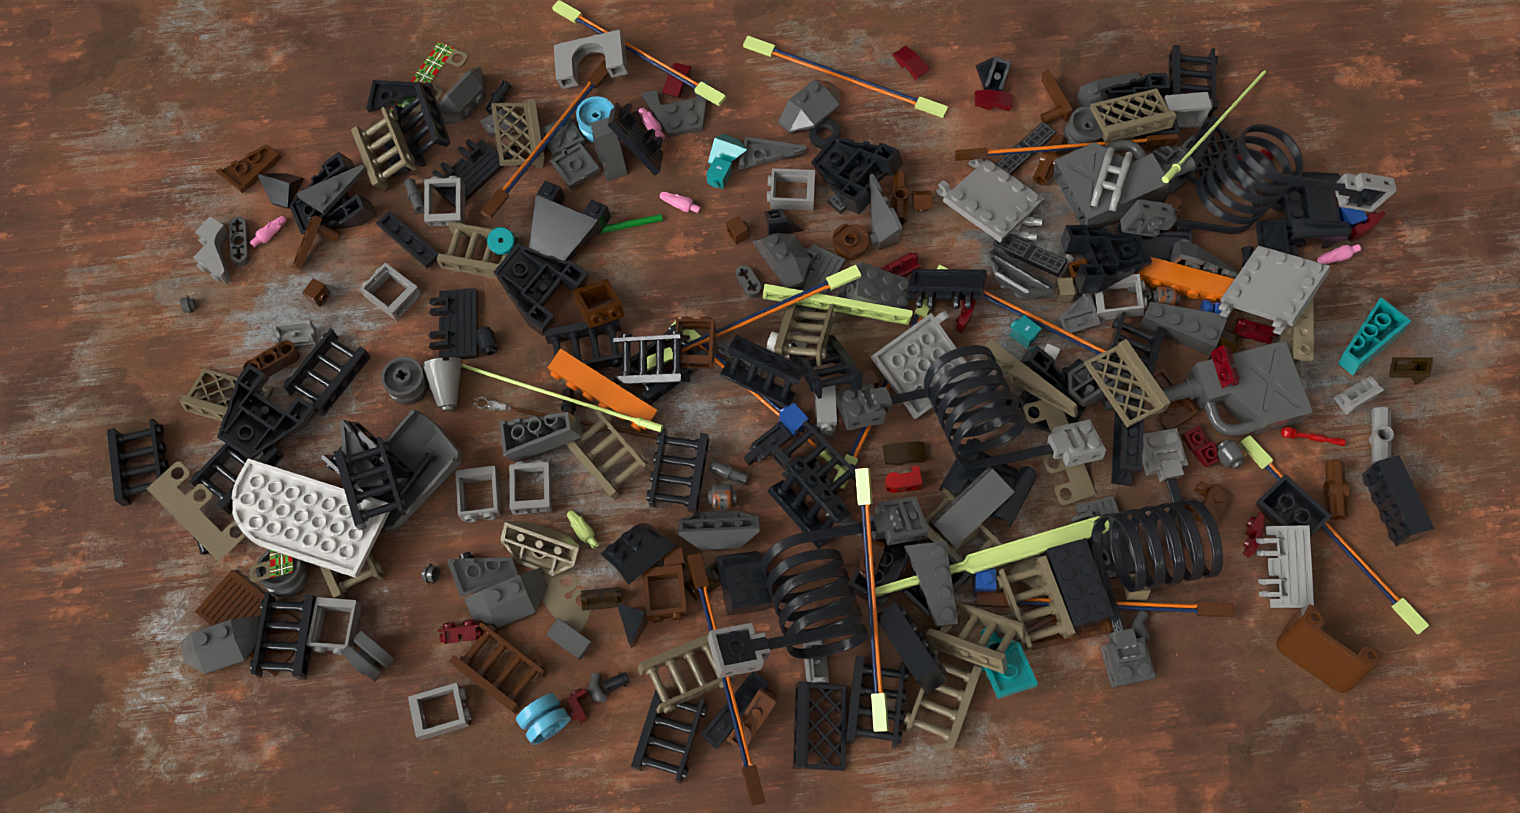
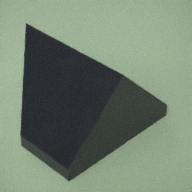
M994 56L975 65L984 90H1003L1012 61Z
M288 173L257 174L271 203L289 209V205L295 198L304 179Z
M782 209L764 211L768 235L804 231L788 218Z
M623 604L617 605L628 643L631 648L635 647L648 623L644 611Z

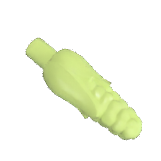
M573 510L569 511L567 517L571 522L570 526L574 529L580 540L589 543L593 549L597 548L599 543L594 538L593 529L585 522L582 516L579 517Z

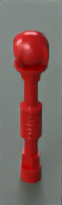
M1289 426L1281 429V435L1284 438L1294 439V437H1302L1316 442H1330L1338 446H1344L1346 442L1343 438H1329L1321 434L1302 433L1297 431L1296 428Z

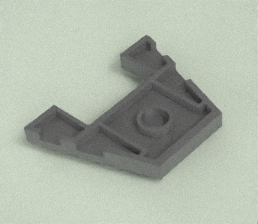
M708 80L701 81L708 85ZM657 90L641 93L642 100L646 102L649 110L655 115L668 137L703 130L707 99L695 93V90L694 99L660 105Z

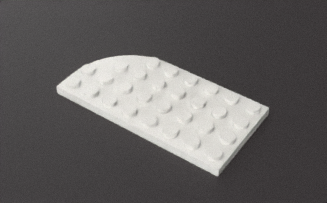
M247 459L238 475L231 497L233 500L232 513L236 524L252 542L266 549L355 578L358 577L390 513L387 512L369 518L366 521L367 528L359 531L354 525L343 488L251 459ZM374 498L365 499L360 503L362 510L365 509V511L388 504Z

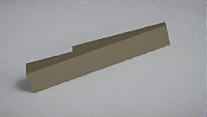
M992 339L985 345V347L992 351L1000 368L1009 373L1011 383L1073 417L1078 415L1076 403ZM983 354L984 360H989L990 356Z

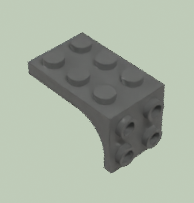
M860 262L856 266L861 277L842 285L838 294L840 298L908 310L909 299H907L910 280Z

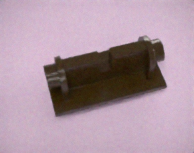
M621 587L582 590L580 594L582 611L614 608L622 604Z

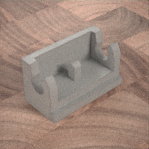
M311 320L272 324V329L276 334V337H273L276 345L285 340L291 341L296 348L317 345L316 327Z
M1368 377L1367 380L1363 379L1356 385L1336 395L1333 399L1347 415L1376 398L1384 389L1372 377Z
M819 640L804 643L803 648L824 646L825 642ZM826 656L804 659L806 682L810 684H829Z

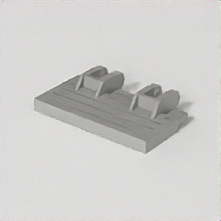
M1266 526L1267 535H1276V538H1256V543H1277V550L1257 551V556H1277V558H1268L1269 576H1278V578L1258 579V582L1262 585L1279 584V591L1263 590L1259 592V596L1279 597V599H1270V608H1304L1308 604L1314 606L1310 526Z

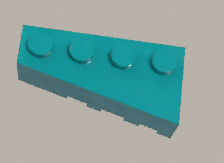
M1380 297L1344 351L1338 364L1353 376L1406 331L1411 320Z

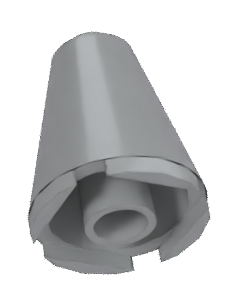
M449 357V360L436 358L425 361L423 364V369L438 408H442V411L454 410L453 407L457 406L462 365L460 358Z

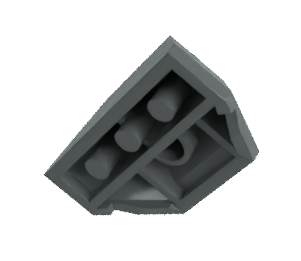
M480 66L470 69L440 101L438 106L444 124L463 122L484 102L486 98L485 80Z
M814 79L788 100L778 120V124L789 133L816 127L840 107V89L829 81Z
M769 234L753 241L757 250L784 287L793 289L804 284L811 257L794 234Z
M993 249L988 253L994 280L999 283L998 285L1001 288L1010 289L1015 292L1014 295L1018 298H1025L1027 300L1052 294L1058 288V286L999 251Z
M1114 355L1113 359L1120 362L1118 355ZM1084 363L1068 373V393L1081 406L1092 407L1106 398ZM1100 363L1092 364L1095 370H1102L1103 365ZM1109 366L1106 373L1117 375L1118 369ZM1120 371V377L1127 379L1131 377L1130 374ZM1104 377L1103 382L1105 385L1114 388L1115 380ZM1118 381L1117 389H1119L1124 384V382Z
M739 510L699 512L687 518L679 519V535L700 550L741 548L759 532V516Z
M537 568L464 598L472 618L499 628L536 613L546 591L547 583L541 568Z
M260 616L232 619L190 633L180 642L184 662L204 674H209L246 661L256 647Z

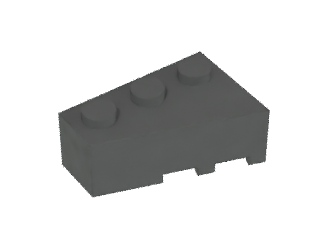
M609 117L590 123L596 153L607 182L628 175L622 155V142L607 125Z

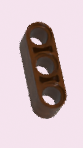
M285 340L248 360L243 365V370L248 364H251L267 377H270L295 363L300 358V352L291 341Z

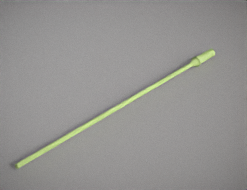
M1265 70L1182 160L1172 165V168L1162 177L1164 183H1168L1181 170V165L1266 74Z
M465 364L461 365L462 368L633 421L639 427L642 426L658 432L663 431L664 425L643 419L642 417L633 418Z

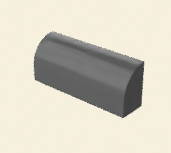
M988 467L931 522L956 548L1004 503L1014 491L991 467Z

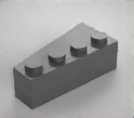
M1150 302L1139 327L1155 333L1158 326L1164 328L1165 338L1210 356V352L1218 344L1227 318L1220 316L1218 313Z
M569 412L549 414L545 417L533 416L530 419L518 418L513 419V421H499L503 456L514 462L525 460L583 437L580 419Z

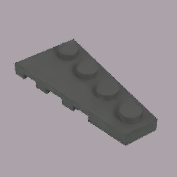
M946 541L904 546L911 559L913 570L919 579L921 590H923L927 599L926 602L935 625L957 624L958 619Z

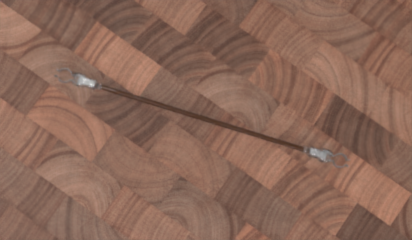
M485 397L475 398L477 402L482 399L487 401ZM493 399L487 401L488 405L483 407L477 406L479 409L488 407L490 411L494 412L515 411L541 417L549 415L514 408ZM580 420L582 425L593 426L595 424ZM604 425V426L602 427L603 429H608V430H610V429L607 427V425ZM614 427L618 432L657 439V435Z

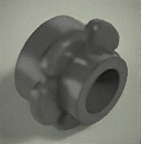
M186 295V298L180 299L184 313H192V310L196 309L193 298L190 299Z
M428 564L422 570V578L426 583L438 581L440 575L439 568L433 566V564Z

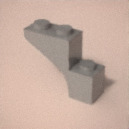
M209 217L195 232L200 238L198 241L203 247L193 258L197 261L198 264L196 266L203 272L208 271L211 273L210 276L219 282L221 280L228 284L231 277L221 254V247L229 236V232L224 225Z

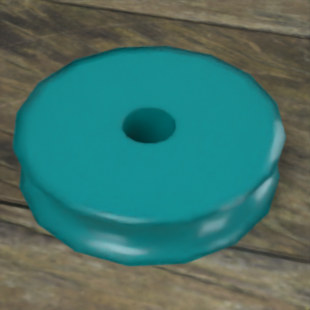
M497 227L489 233L487 244L489 249L495 254L505 255L514 248L515 237L508 228Z

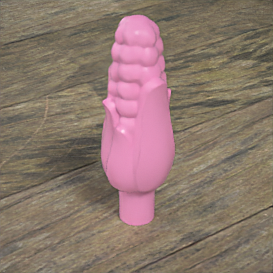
M640 108L638 111L639 116L646 129L653 128L656 131L655 136H660L664 140L665 136L661 132L662 127L660 123L654 118L651 111L647 112L645 108Z
M668 192L660 193V198L663 201L684 212L691 210L699 213L701 207L693 204L691 198Z
M280 216L271 223L268 222L266 226L256 232V237L249 243L254 248L261 242L267 243L285 225L287 218Z
M1359 244L1354 246L1343 245L1318 257L1317 262L1327 264L1347 260L1352 257L1353 253L1361 251V247Z

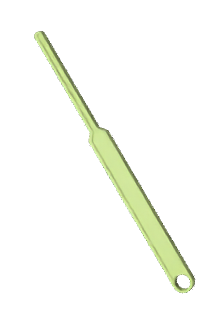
M1100 516L969 554L963 562L950 565L951 575L962 571L974 574L1044 553L1047 548L1086 538V540L1091 539L1094 522ZM1108 520L1104 524L1105 530L1102 531V535H1104L1109 529ZM916 575L876 587V597L918 585L919 579Z

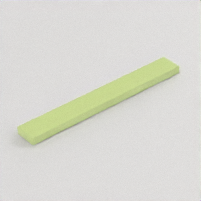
M765 284L762 298L780 302L803 291ZM818 293L797 302V305L828 310L829 304H833L834 312L909 325L913 312L912 310Z

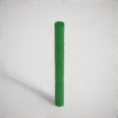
M662 214L606 225L600 234L663 221Z

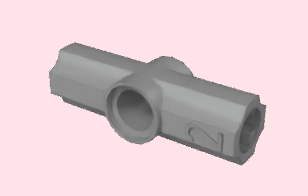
M1387 407L1372 409V434L1369 436V442L1372 445V464L1391 457V440L1394 438V432L1391 429V410Z

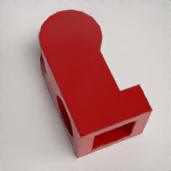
M919 466L911 467V471L908 473L899 474L891 472L885 478V489L890 493L921 490L923 485Z

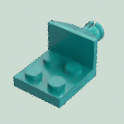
M984 628V629L980 632L981 636L983 635V633H984V631L986 630V628ZM996 630L985 646L988 649L997 650L1003 638H999ZM1012 640L1004 653L1006 654L1007 669L1004 674L979 665L982 668L981 672L986 671L997 699L1037 687L1038 682L1020 643Z

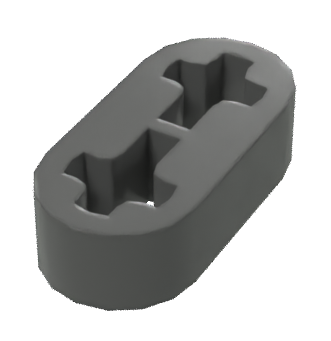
M746 265L739 266L736 269L737 282L747 297L757 298L761 294L760 282L750 267ZM742 272L747 274V280L743 275L741 276ZM749 284H751L753 288H756L755 292L753 290H750Z

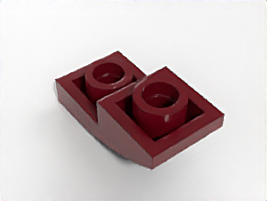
M906 45L892 54L902 69L904 67L907 68L914 80H917L930 70L926 63Z
M676 62L672 66L676 71L689 77L691 66ZM668 74L662 93L680 98L684 82Z
M976 90L974 92L975 106L989 111L993 107L1010 111L1013 107L1012 94L996 90Z
M1382 211L1366 215L1368 219L1364 224L1359 223L1352 227L1351 235L1348 236L1350 242L1358 240L1371 232L1386 213Z
M974 298L971 309H966L965 300L961 302V314L956 320V331L961 334L972 317L976 303Z
M1200 425L1181 435L1189 449L1205 467L1220 460L1217 457L1218 448L1213 441L1209 442Z
M1261 512L1256 517L1251 516L1245 525L1248 529L1244 534L1249 537L1243 544L1246 548L1242 554L1248 558L1256 552L1259 543H1256V538H1262L1264 514Z

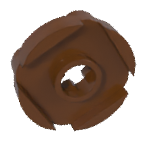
M854 223L853 225L842 224L834 231L832 246L837 254L845 257L847 260L860 257L868 248V233L862 226ZM847 238L850 239V240L853 238V239H854V243H853V244L847 243Z

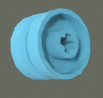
M599 96L589 97L578 105L576 116L579 130L583 138L589 142H594L590 123L608 118L610 111L614 108L612 103L606 98Z
M549 693L535 700L524 708L515 719L522 730L528 729L526 737L532 745H537L549 739L564 728L571 719L564 708L558 709L560 701L554 693Z

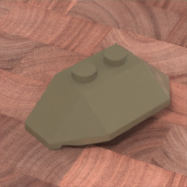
M506 521L500 538L501 543L505 545L516 563L532 569L541 568L542 572L552 576L574 567L580 546L570 536L532 522Z

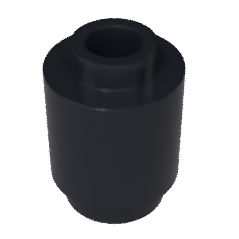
M487 326L476 331V339L481 353L487 356L494 355L499 349L494 331Z

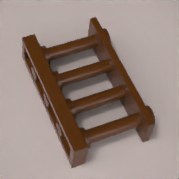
M481 622L479 627L484 633L464 657L461 656L459 659L453 655L449 662L516 714L520 709L518 704H516L517 698L537 673L545 678L547 675L543 670L545 666L536 659L532 662L497 635L498 630L489 623L486 626ZM490 637L494 638L500 644L480 669L477 668L474 671L469 667L471 665L470 661ZM508 649L515 657L495 681L488 682L485 679L486 673L502 653ZM521 661L525 662L531 669L511 694L505 695L502 693L501 686Z

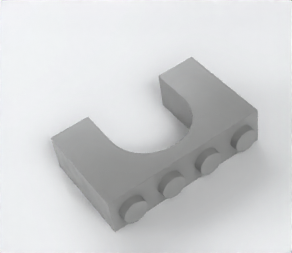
M613 30L554 45L556 80L560 87L566 89L579 86L578 65L585 56L591 53L605 54L606 69L611 78L628 74L625 39L621 31Z

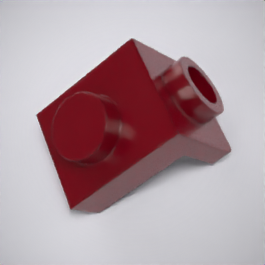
M580 688L570 694L571 697L567 698L571 706L568 710L574 721L578 719L580 724H582L588 718L579 701L588 697L589 693L586 689L582 690Z

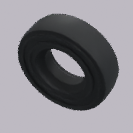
M825 118L816 127L809 129L811 143L820 149H823L833 137L840 138L841 135L839 125L829 118ZM821 129H828L832 134L829 138L823 139L819 137L818 132Z

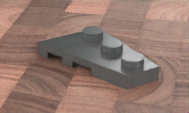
M512 557L447 559L460 597L518 576Z

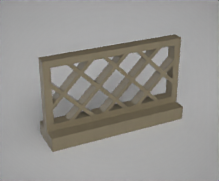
M1158 89L1090 105V109L1104 134L1103 140L1105 144L1172 128L1176 118L1174 110L1170 111ZM1150 96H1154L1157 101H1156V102H1153V101L1148 100V99H1146V98H1147V97H1150ZM1136 100L1141 103L1137 106L1130 103V101ZM1119 104L1124 106L1123 110H1120L1113 106ZM1146 104L1153 108L1150 111L1145 108H1142V105ZM1103 108L1108 111L1106 112V114L1099 112L1097 109ZM1126 108H1130L1132 110H1135L1136 113L1133 115L1131 113L1126 112L1125 110ZM1155 108H1157L1159 110H1162L1164 113L1158 114L1155 113L1154 110ZM1110 111L1119 114L1118 119L1109 116ZM1140 112L1148 116L1141 118L1137 114ZM1124 116L1132 120L1125 122L1120 119ZM1107 120L1115 124L1106 126L1104 122Z
M528 99L527 103H492L500 166L522 165L526 159L521 157L524 152L530 155L541 142L535 99ZM496 109H504L507 113L501 116L497 113ZM516 109H524V113L521 116L514 111ZM509 115L517 119L513 124L506 119ZM502 122L509 126L506 131L499 127ZM520 122L526 125L523 131L516 127ZM512 129L519 133L516 138L508 134ZM504 137L511 141L508 146L501 142ZM524 137L529 143L524 146L518 140ZM514 144L522 149L518 154L510 149ZM543 151L531 164L535 165V168H543ZM508 152L514 157L511 160H504L503 155Z
M1127 339L1121 341L1118 346L1084 363L1127 428L1156 413L1160 414L1166 411L1171 403ZM1116 353L1120 358V363L1108 361L1109 356ZM1096 362L1105 364L1103 372L1095 370L1092 364ZM1107 365L1118 368L1117 375L1106 373ZM1121 369L1129 371L1131 378L1120 377ZM1104 377L1115 380L1114 388L1105 385L1103 382ZM1118 381L1128 383V391L1117 389ZM1132 385L1140 387L1142 394L1131 393ZM1115 393L1125 395V403L1117 402L1114 398ZM1129 397L1139 399V406L1128 405ZM1143 401L1150 402L1154 409L1150 411L1142 409ZM1126 409L1137 412L1136 418L1129 420L1125 414Z
M203 368L188 395H183L180 403L186 412L222 421L230 398L225 399L224 393L235 389L234 383H236L238 377ZM207 375L214 377V381L206 384L203 383ZM225 381H230L232 383L231 386L225 387L223 389H221L219 385L220 383ZM215 385L218 386V391L208 394L207 388ZM264 385L261 390L266 391V393L262 397L269 400L274 391L273 387ZM204 390L205 396L200 398L194 397L197 392ZM219 395L222 396L223 400L220 402L212 403L210 400Z

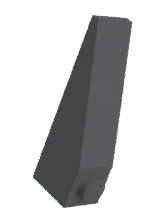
M1138 72L1093 81L1080 87L1076 100L1081 107H1090L1093 103L1102 102L1101 89L1119 83H1128L1131 79L1136 78L1137 80L1141 77ZM1103 108L1098 109L1099 111L1104 113Z
M871 174L868 181L871 219L870 238L872 244L876 245L878 250L899 243L902 226L893 208L889 209L888 198L886 196L882 197V188L874 174Z
M1179 240L1173 246L1170 258L1172 263L1233 279L1239 274L1237 270L1200 246L1192 244L1190 240Z

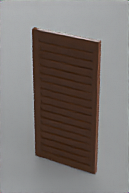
M232 569L197 608L195 613L211 626L232 619L260 616L261 618L260 604L265 594ZM285 610L273 611L272 621L299 622ZM270 630L268 641L295 643L298 641L299 633L296 630ZM254 649L253 652L250 654V657L253 658V659H254L255 649ZM267 650L265 662L287 663L295 652ZM268 670L274 676H276L279 672Z

